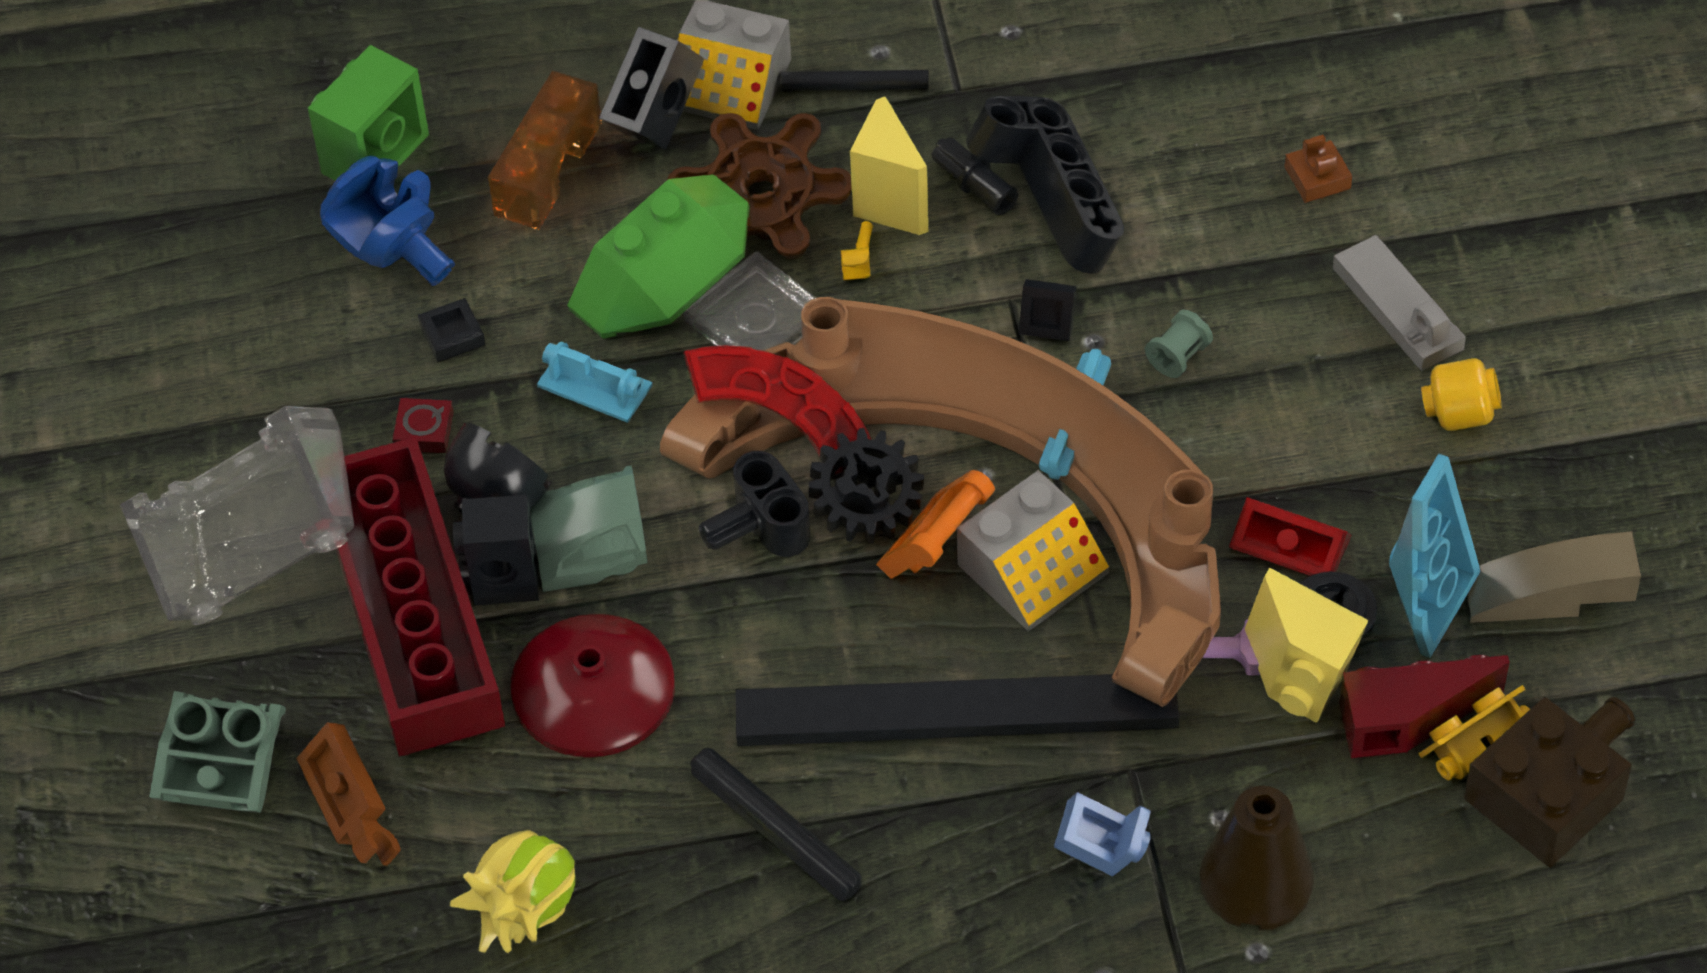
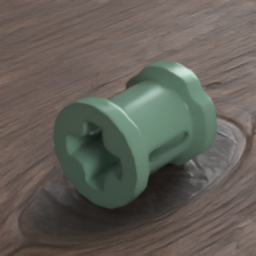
M1180 310L1172 318V325L1161 337L1152 338L1145 346V354L1149 362L1156 370L1169 378L1180 377L1187 368L1186 362L1198 350L1203 351L1213 341V334L1208 324L1196 313L1189 310Z

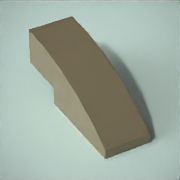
M1632 531L1558 541L1525 549L1479 565L1481 572L1466 596L1470 623L1577 617L1579 616L1581 604L1636 601L1641 573Z

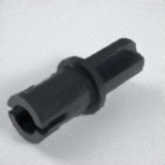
M941 138L936 143V147L931 153L933 160L958 180L960 190L964 193L972 192L999 216L1007 213L1014 206L1019 196L1018 190L992 171L990 162L975 157L954 138Z

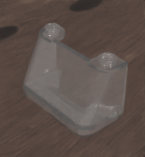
M284 406L264 418L268 427L258 431L261 439L191 481L172 482L167 485L169 491L163 493L160 496L161 499L149 500L147 493H138L120 504L168 621L191 619L193 625H201L212 621L223 614L221 606L317 551L318 553H326L348 542L346 534L354 528L341 429L332 409Z

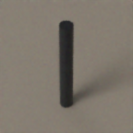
M928 70L781 72V91L929 89Z

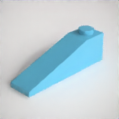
M1441 454L1437 455L1411 500L1399 539L1394 545L1389 559V567L1391 568L1421 655L1431 658L1481 572L1449 457Z

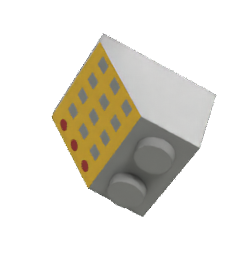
M695 0L679 33L678 41L705 60L682 112L715 119L722 114L735 113L745 120L747 128L758 130L781 83V72H786L791 62L789 20L707 0Z
M1039 470L957 528L958 566L1028 632L1109 573V565L1075 503Z

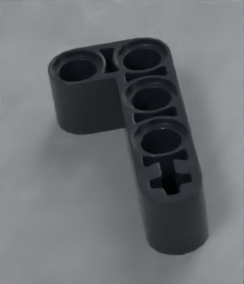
M991 96L986 100L966 139L968 148L975 156L986 162L1019 164L1065 260L1073 268L1083 273L1094 274L1100 272L1122 237L1124 225L1069 113L1061 104L1050 98Z

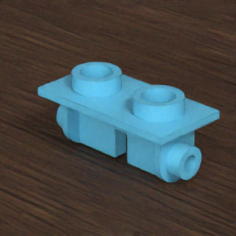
M559 342L557 345L549 343L546 346L542 361L549 364V367L537 383L538 388L627 423L653 386L652 382L638 377L637 372L631 368L623 370L606 362L594 360L588 355L570 349L568 344L564 342Z

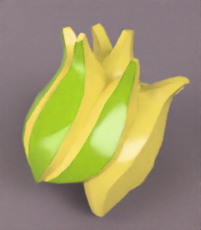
M531 830L509 834L490 846L482 856L474 874L470 872L463 874L464 879L471 886V890L451 900L450 907L480 911L482 924L479 944L480 952L485 953L492 941L498 937L502 948L508 953L512 951V939L515 943H521L525 935H527L530 941L535 942L537 941L538 928L554 922L564 913L575 888V861L566 848L545 836H538L537 833Z

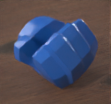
M366 156L359 159L336 179L328 191L327 197L322 202L320 216L323 226L346 250L372 266L384 268L403 257L420 272L431 286L439 284L451 272L455 262L425 235L434 219V212L428 206L431 188L429 177L420 170L410 173L403 179L397 195L394 190V182L397 179L398 173L397 161L387 158L379 159L375 156Z

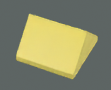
M886 96L876 99L850 150L853 217L917 235L929 232L927 166Z

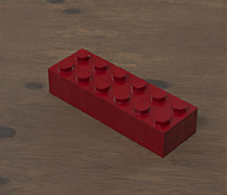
M412 437L314 464L313 469L321 503L398 756L401 757L506 727L499 689L417 438Z

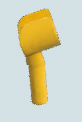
M869 221L861 223L856 249L841 250L844 281L870 277L869 243L873 224Z

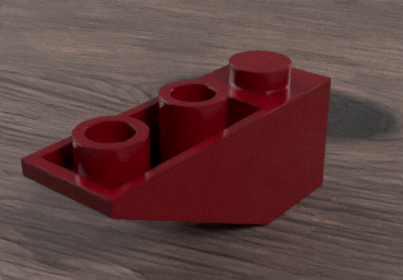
M1473 655L1464 660L1437 663L1423 660L1412 663L1409 666L1390 668L1367 666L1352 672H1343L1339 704L1351 758L1405 753L1429 739L1431 731L1455 715L1461 719L1474 711L1471 705L1496 688L1500 687L1502 692H1504L1510 662L1508 655L1493 657Z

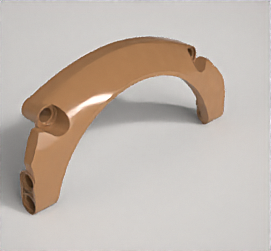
M818 297L806 303L801 311L802 338L796 345L785 342L764 351L794 360L823 377L826 383L835 389L846 402H849L864 425L906 424L957 431L1010 449L1038 465L1049 437L1056 439L1059 429L1068 433L1066 447L1074 451V460L1068 475L1060 476L1059 480L1065 483L1085 502L1103 525L1116 548L1124 568L1130 594L1131 616L1129 632L1122 656L1112 676V682L1159 706L1164 707L1167 705L1199 664L1220 627L1221 606L1216 551L1207 544H1200L1211 527L1213 484L1210 479L1201 472L1170 438L1130 404L1089 376L1039 349L971 324L915 310L866 302L838 300L832 297ZM694 395L666 427L660 442V452L662 456L711 479L734 467L737 459L745 453L764 451L777 444L804 436V434L790 421L765 407L734 400H718L698 404Z

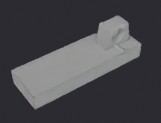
M1377 235L1334 255V271L1421 371L1464 350L1466 336L1449 320L1444 311Z

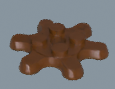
M726 113L718 116L710 126L711 137L719 147L717 158L710 165L704 167H679L671 172L667 180L714 174L749 203L747 236L757 235L761 239L772 240L775 250L787 259L800 258L804 255L810 244L809 231L803 225L801 215L808 208L817 204L836 205L845 202L852 192L850 173L843 168L837 167L828 169L818 168L808 160L807 154L816 145L821 135V124L813 115L804 113L792 116L786 122L784 128L771 137H759L752 134L747 128L745 120L735 113ZM768 181L773 184V192L753 194L752 197L749 194L748 189L753 183Z

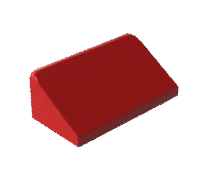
M1246 497L1229 548L1312 576L1322 572H1336L1352 535L1347 531Z

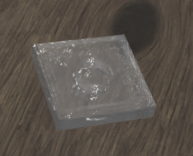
M756 251L723 276L683 313V319L716 346H745L764 351L785 342L794 345L802 338L801 311L806 303L816 297Z

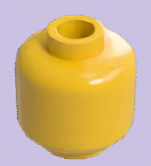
M1477 358L1435 366L1431 372V385L1421 387L1427 417L1437 416L1441 427L1447 431L1487 425L1493 420L1494 410L1502 409L1495 369H1486L1485 364Z

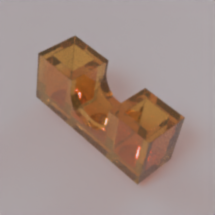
M555 71L550 73L488 176L494 216L540 230L560 196L559 174L565 154L582 158L602 124V120L599 119L601 110L596 83Z

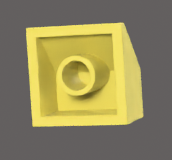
M1271 568L1268 569L1264 576L1245 626V632L1259 663L1258 670L1268 697L1279 702L1287 712L1296 716H1305L1317 723L1341 683L1343 672H1347L1369 620Z

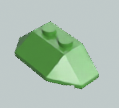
M714 174L668 179L594 245L567 305L569 311L603 339L615 337L617 333L637 332L671 324L745 257L747 222L750 210L749 203Z

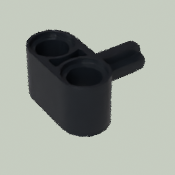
M764 451L745 453L737 459L733 468L736 505L699 525L698 529L703 542L708 549L717 550L753 532L764 546L775 555L791 557L800 554L810 543L809 504L806 496L778 459L772 454Z

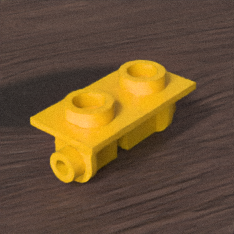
M1521 685L1505 696L1500 687L1496 688L1471 705L1477 715L1462 724L1458 716L1455 715L1431 731L1429 735L1435 743L1418 753L1419 756L1422 758L1434 750L1440 759L1436 762V768L1440 775L1448 781L1452 778L1461 780L1469 773L1470 763L1487 749L1480 739L1486 737L1489 743L1493 744L1530 710L1526 705L1519 707L1513 698L1526 689Z

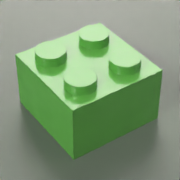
M369 45L357 59L351 60L345 66L342 74L325 91L318 93L308 107L321 173L334 181L346 172L353 163L366 156L392 159L398 162L399 167L429 136L418 69L372 45Z

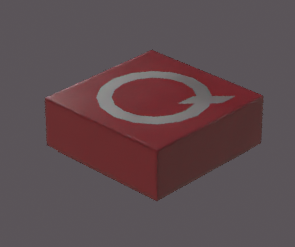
M400 398L392 439L393 443L416 437L421 452L446 453L454 413L452 401Z

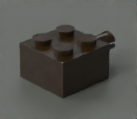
M1544 696L1470 763L1464 800L1551 868L1623 801L1632 764L1609 747V745L1634 725L1635 716L1633 712L1620 699L1610 697L1601 708L1581 725Z

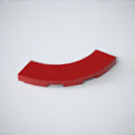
M710 346L687 350L683 353L698 404L709 401L734 400L765 407L784 417L797 427L810 441L819 457L820 448L823 445H827L834 450L837 449V435L843 433L851 442L857 439L858 429L864 428L867 438L872 440L864 423L849 402H846L835 389L826 383L823 377L794 360L745 346ZM840 467L834 475L843 473L842 467Z

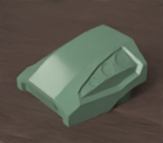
M632 465L626 466L620 472L580 480L559 489L547 491L531 509L543 592L596 584L610 575H625L633 571L638 565L648 563Z
M174 691L169 715L158 743L149 797L175 803L261 813L266 796L274 743L281 717L285 714L286 708L280 704L270 703V706L261 703L260 706H255L236 700V703L224 702L212 697V700L186 694L185 692Z

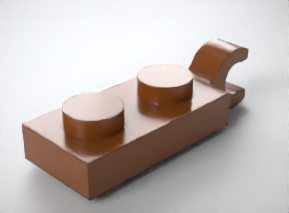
M327 722L296 759L337 843L352 845V850L361 863H367L377 853L382 865L388 866L400 852V845L395 836L377 822V819L386 808L343 724Z

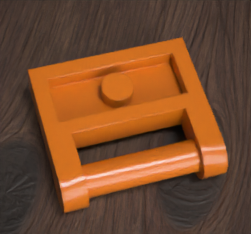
M971 470L936 492L876 565L890 579H893L907 569L916 573L924 566L932 567L943 554L942 546L973 508L977 504H985L994 493L995 486L984 473Z

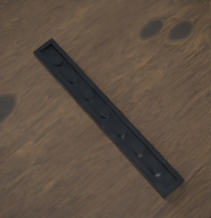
M1113 674L735 689L737 746L1172 729L1179 728L1178 696L1176 693L1164 707L1159 706L1112 682Z

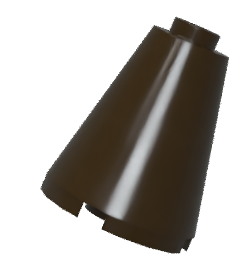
M1270 786L1251 787L1240 794L1201 862V893L1210 909L1228 924L1241 927V923L1260 925L1259 930L1277 928L1293 921L1306 908L1314 883L1313 868L1291 802L1283 792Z

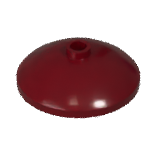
M607 614L579 615L559 621L544 629L523 649L515 663L511 677L512 702L517 718L523 728L545 747L576 757L608 756L639 744L649 737L663 722L670 710L675 693L672 661L662 642L642 625L623 617ZM589 662H596V663H597L596 665H594V666H592V667H584V666H582L583 664L589 663Z

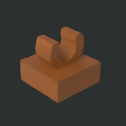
M1324 135L1304 140L1303 149L1285 155L1284 168L1305 203L1351 189L1352 174L1332 140L1326 142Z

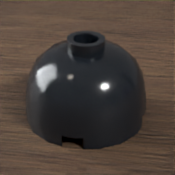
M464 423L453 439L446 453L444 463V475L447 486L458 497L453 506L462 513V499L528 495L531 511L552 484V481L546 480L548 478L547 473L509 443L505 442L503 446L494 441L487 443L486 440L491 435V432L472 423Z

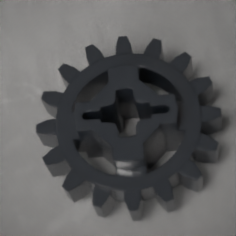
M859 428L855 441L850 442L843 433L837 435L836 450L827 445H823L820 448V460L822 462H812L810 477L814 480L809 482L808 497L817 499L814 502L813 509L816 517L829 514L827 519V530L829 532H833L840 526L846 528V541L851 542L857 532H864L868 544H873L876 531L882 530L889 539L895 537L896 522L906 527L912 523L913 513L910 509L920 510L922 494L917 491L923 490L924 474L914 473L918 469L919 459L917 455L903 457L905 442L902 439L890 446L886 444V431L881 430L875 440H870L867 438L865 429ZM842 467L843 477L837 479L835 486L831 487L830 482L833 475ZM901 484V493L898 499L891 505L889 503V495L896 492V486ZM875 487V493L869 488Z

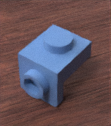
M1077 792L1067 801L1054 848L1110 876H1114L1130 862L1137 863L1144 855L1151 837L1150 832L1146 831L1151 811L1139 806L1129 815L1125 816Z

